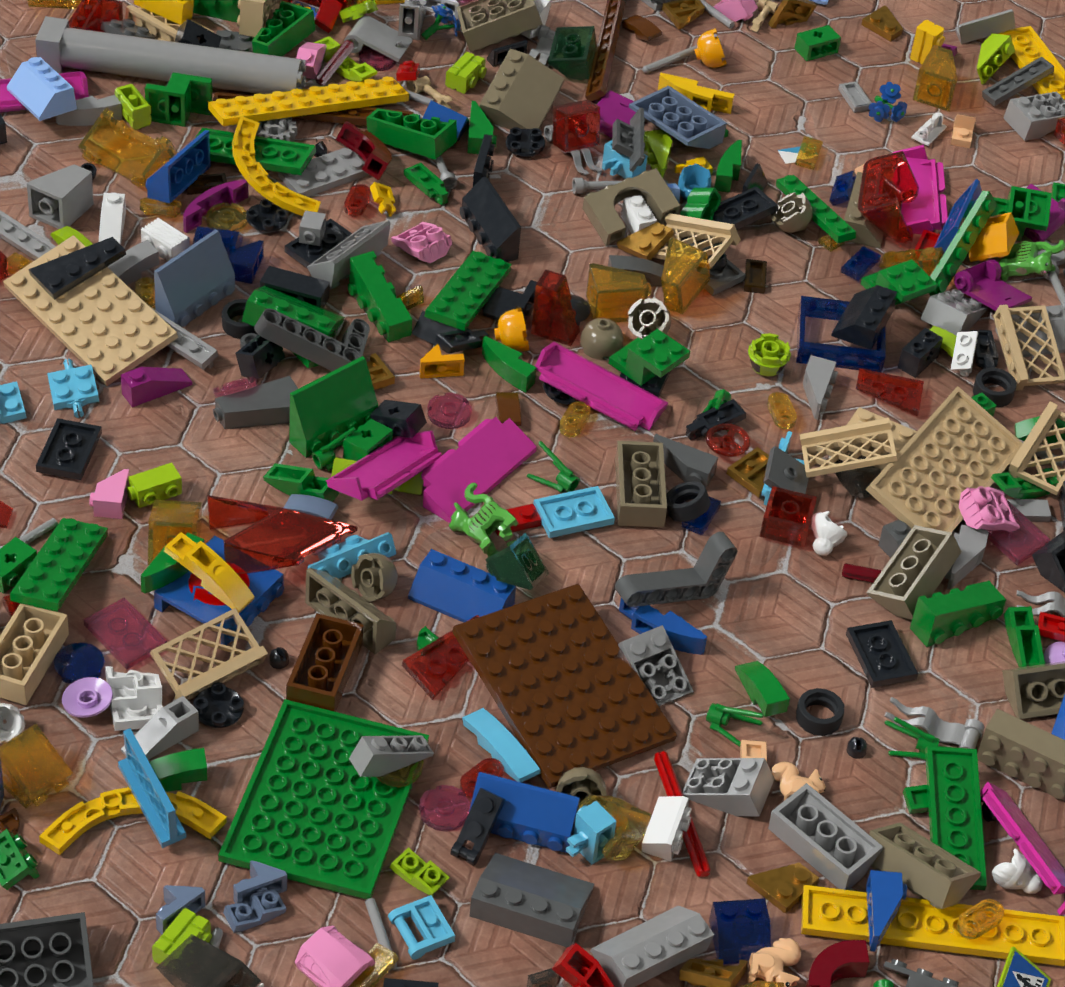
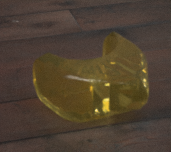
M590 795L579 804L578 810L585 805L588 806L597 801L617 821L615 835L604 846L602 854L606 860H625L644 838L652 814L613 796Z

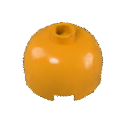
M716 28L704 32L697 40V49H694L697 60H702L703 64L709 68L727 65L726 60L722 61L721 59L725 56L718 36L714 37V34H717Z
M521 308L512 309L502 314L498 320V328H494L496 341H501L502 344L519 352L529 351V342L526 340L527 330Z

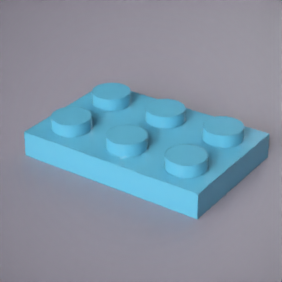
M598 486L534 499L533 501L549 538L612 525L615 521V517Z

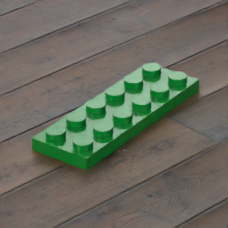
M202 128L197 136L203 131L209 130L210 161L236 165L232 152L234 132ZM255 136L254 140L256 161L260 162L265 170L302 175L316 153L315 145Z
M472 251L427 307L424 317L465 331L493 295L496 288L499 287L509 274L512 264L499 258L487 256L482 252Z
M62 518L11 591L10 601L58 612L108 536V528L94 523L89 524L76 521L72 518Z
M927 746L925 749L930 841L981 872L979 879L969 890L985 891L987 879L977 749Z

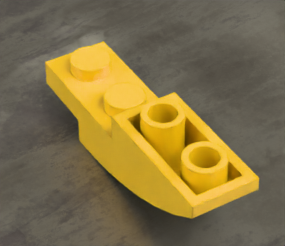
M660 73L658 90L670 86L709 112L715 110L731 114L735 94L698 86V81Z
M180 532L165 546L164 552L200 578L202 580L201 586L231 609L236 608L238 613H240L254 600L255 596L239 575L204 542L195 543Z

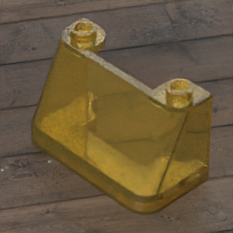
M105 108L78 146L82 152V157L90 163L94 161L129 179L137 187H146L147 179L177 154V150L169 139L163 136L153 139L129 127L124 120H115L113 117L114 112Z

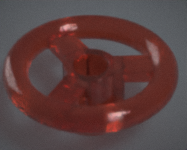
M723 423L715 425L708 430L706 443L718 455L736 457L749 449L750 437L741 427ZM729 430L722 437H713L718 431ZM736 433L744 440L742 447L735 442L734 436Z

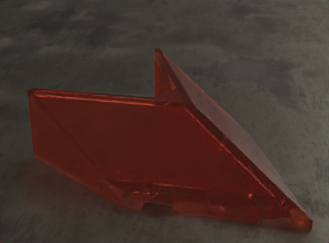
M207 495L210 530L254 523L223 541L225 562L237 574L298 566L304 562V557L310 554L317 555L341 541V537L344 534H353L358 531L357 526L286 508Z

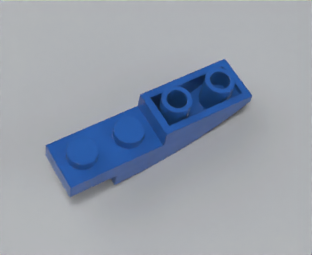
M621 598L619 611L632 620V630L642 634L663 625L674 650L702 655L705 652L707 636L687 623L682 617L672 611L663 615L659 610L650 605L629 607Z

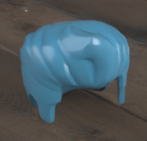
M699 164L683 168L678 180L680 195L683 199L687 200L693 188H711V174L708 169Z

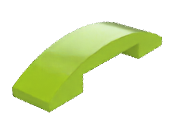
M330 36L314 42L326 44L327 47L323 58L326 63L341 46ZM348 56L336 70L338 74L346 79L358 82L377 75V70L366 62L359 65Z

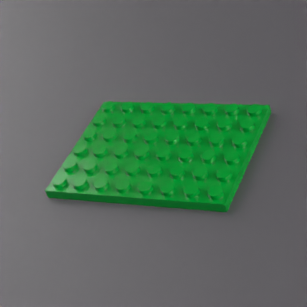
M284 699L220 849L218 861L250 869V861L253 860L284 870L289 880L363 899L371 898L412 789L413 778L419 762L412 767L406 785L394 786L381 781L377 776L360 777L349 758L362 736L422 735L428 743L429 735Z

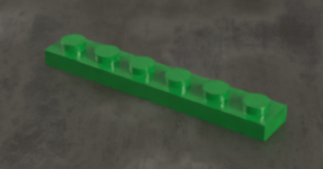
M787 175L784 178L776 179V187L785 195L794 192L796 195L804 193L813 208L812 220L834 241L841 243L856 239V231L795 175Z
M983 190L931 274L930 277L937 283L936 291L929 293L930 296L946 291L969 250L985 227L986 222L994 212L997 203L990 191Z

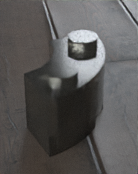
M848 451L845 455L851 456L854 452ZM861 455L857 459L861 460L865 459L866 457ZM838 459L835 464L843 463L844 461ZM868 466L834 474H836L839 481L852 496L865 499L872 496L865 489L881 473V470L875 466Z

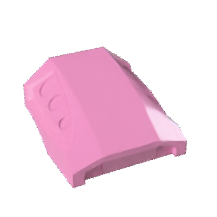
M421 222L419 225L391 237V241L396 247H400L408 254L427 263H432L446 256L452 245L450 235L444 233L441 227L427 222Z
M979 486L977 489L966 488L961 493L959 509L967 526L978 530H1006L1009 532L1020 528L1003 491Z
M333 925L322 927L301 946L295 959L297 969L304 973L317 987H348L368 966L372 967L375 964L374 959L368 953L345 938Z

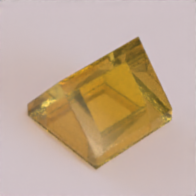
M828 234L818 240L819 244L830 252L845 244V242L837 243Z
M419 285L398 295L397 298L400 297L406 309L409 310L424 303L423 287Z

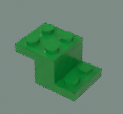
M173 72L167 86L147 83L145 86V100L151 106V122L185 127L191 113L211 116L212 113L208 109V102L212 101V78Z
M1011 186L1007 199L993 197L997 206L991 216L1012 212L1019 230L1016 240H1022L1026 228L1047 231L1052 193Z
M913 259L862 277L861 285L865 289L879 285L896 291L895 305L936 291L937 283Z
M656 329L645 338L640 339L638 337L611 355L608 364L642 386L657 375L661 378L690 357L691 351L659 329Z

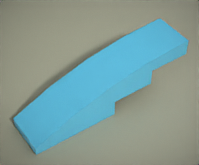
M482 708L462 717L463 725L477 736L478 744L491 754L492 762L514 780L524 782L541 774L540 768L524 747L487 710Z

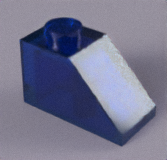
M259 240L233 249L229 260L235 273V281L253 284L264 258V241Z

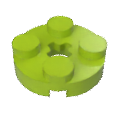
M366 0L363 3L341 10L339 14L343 23L352 19L361 18L366 13L369 14L377 11L378 8L375 0Z

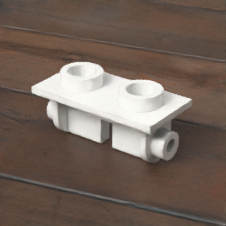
M940 112L934 113L932 119L930 118L911 138L929 146L947 128L943 124V114Z
M978 331L957 332L951 370H959L962 376H969V373L972 372Z

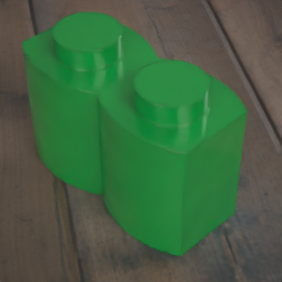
M693 188L687 197V204L681 210L680 215L712 221L714 212L717 211L721 202V196L717 189Z

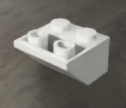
M667 796L658 798L642 841V852L668 861H672L674 854H679L683 840H681L683 831L687 832L691 821L690 814L692 808L688 807V797Z

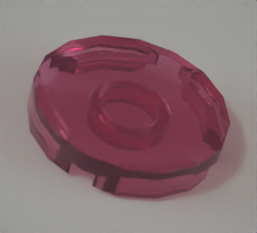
M366 45L359 51V63L366 62L377 71L389 70L397 63V61Z
M251 376L249 378L250 381L248 378H242L227 382L222 385L220 390L216 386L212 389L214 397L225 396L258 385L257 379Z
M445 393L443 396L438 394L429 401L427 415L428 419L440 428L457 429L465 426L470 421L472 408L469 405V401L459 394Z
M439 785L436 786V789L425 791L420 798L419 814L422 821L428 827L446 832L457 830L464 825L471 806L470 801L465 797L466 794L462 790L454 786Z

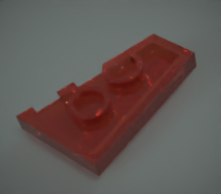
M859 368L856 389L918 416L924 381Z

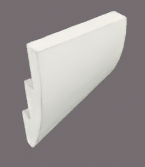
M105 666L106 681L111 686L113 692L110 709L115 731L127 730L129 728L141 729L163 707L162 685L159 674L141 673L135 670L121 673L115 672L111 666Z

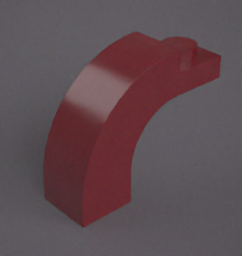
M348 121L344 123L335 139L356 152L364 160L365 164L361 170L377 180L381 179L392 160L391 153L383 142L369 131H362Z
M866 940L841 941L824 949L815 958L810 968L806 987H831L835 981L842 978H865L870 963Z

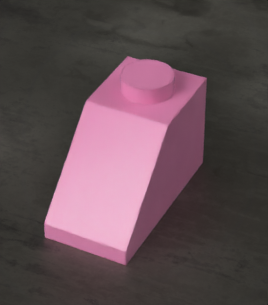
M721 0L713 6L735 22L743 19V21L748 20L753 16V12L758 9L754 0Z
M307 42L299 47L296 59L307 61L306 70L303 72V76H306V78L315 79L320 72L327 47L326 44Z
M124 469L97 483L95 493L91 492L89 502L90 507H93L94 517L122 519L128 496L129 469Z

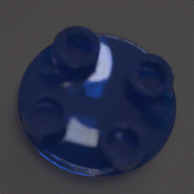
M82 642L72 643L63 647L54 658L55 670L65 683H73L87 677L99 678L104 666L102 652L96 646Z

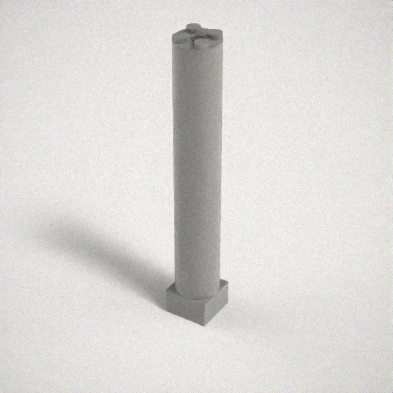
M45 16L35 39L37 57H41L57 73H62L65 67L169 82L174 72L212 78V88L256 94H271L274 91L286 92L292 89H303L306 85V76H303V72L306 70V60L69 28V19Z

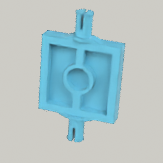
M66 359L63 362L65 370L47 373L54 410L73 408L74 416L79 418L78 411L80 417L84 415L82 406L99 402L92 365L74 368L73 361L68 359V365Z

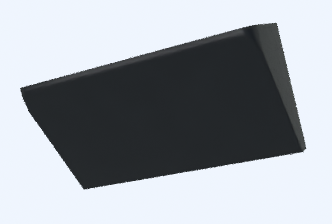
M524 40L493 49L488 55L487 61L493 67L501 65L510 49L527 54L528 41Z
M755 164L743 185L742 192L753 187H758L763 192L768 182L760 164Z

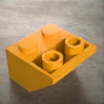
M1012 212L990 216L985 227L969 250L970 262L977 260L985 261L993 257L1003 258L1009 255L1019 235Z

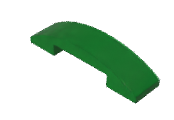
M1053 468L1042 469L1043 473L1054 471ZM1009 472L992 474L991 476L1003 492L1012 498L1033 499L1050 494V492L1024 479L1014 478ZM1056 476L1046 478L1047 483L1053 486H1057L1059 483Z

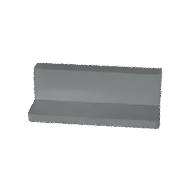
M1010 9L959 24L958 27H955L956 35L960 43L964 44L988 37L992 33L998 34L1015 29L1014 11Z

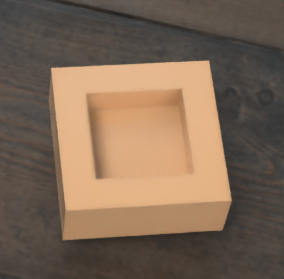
M741 740L740 758H765L767 762L766 742Z

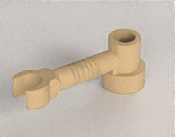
M759 0L757 6L761 12L752 21L753 25L750 30L758 32L769 13L774 14L779 4L771 0Z
M427 76L407 81L408 91L414 93L425 91L438 104L449 109L451 108L447 102L453 101L452 98L441 95L430 86V79Z

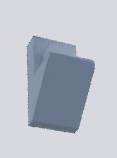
M251 860V879H243L233 885V900L235 904L250 901L252 893L276 889L278 894L287 891V873L284 870Z
M165 885L163 891L166 905L162 906L156 913V929L163 934L183 908H187L194 913L204 908L205 890L202 887Z

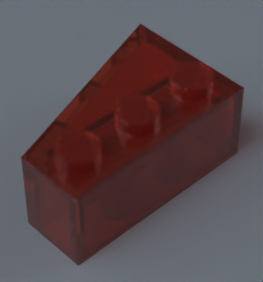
M81 0L69 20V28L105 32L100 29L102 22L111 21L112 19L123 21L122 2L116 0Z
M546 269L537 282L531 334L571 347L580 332V328L576 325V312L571 306L570 300L572 297L565 275Z

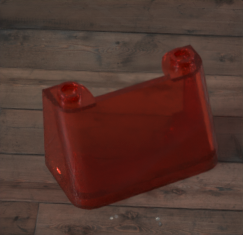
M903 151L875 157L864 164L858 200L860 214L898 243H906L913 240V230L910 226H907L901 213L903 203L914 201L919 192L918 183Z

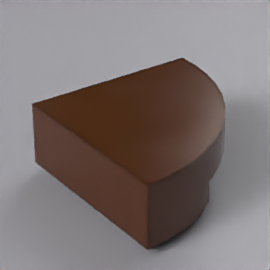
M13 808L0 816V833L8 829L14 835H17L20 827L19 814Z

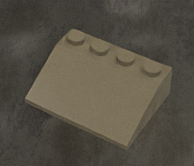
M473 0L456 7L462 32L470 52L480 51L488 45L498 44L506 38L516 37L522 32L534 30L543 25L535 0Z
M510 49L483 97L480 108L491 124L508 129L514 127L520 129H540L565 78L529 54Z

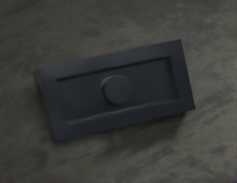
M422 310L412 334L436 346L435 339L439 333L460 329L424 317L425 311Z

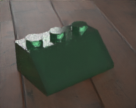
M594 26L556 27L548 64L570 80L589 79L597 48Z
M526 532L505 543L485 559L488 572L495 576L497 581L528 590L533 589L549 574Z

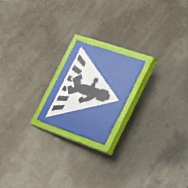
M1013 946L1008 954L997 987H1049L1051 978Z

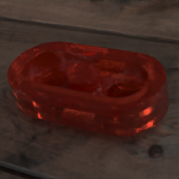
M357 184L351 187L344 202L346 214L357 217L365 212L371 199V190L368 186Z
M494 758L482 760L461 777V793L468 798H473L479 772L503 778V764Z

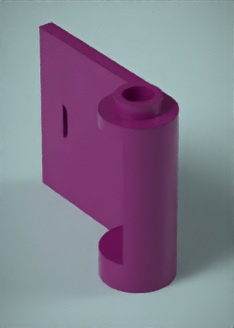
M609 90L594 107L585 105L578 116V123L588 127L589 107L600 114V133L613 138V123L616 119L630 125V120L636 112L629 108V104L635 101Z
M1033 184L1027 187V189L1041 191ZM1051 198L1047 231L1026 228L1024 235L1033 242H1044L1065 223V198H1062L1059 202Z
M993 259L956 273L954 277V283L958 290L995 311L999 305H1008V308H1016L1032 300L1031 296L1000 280L1001 266Z

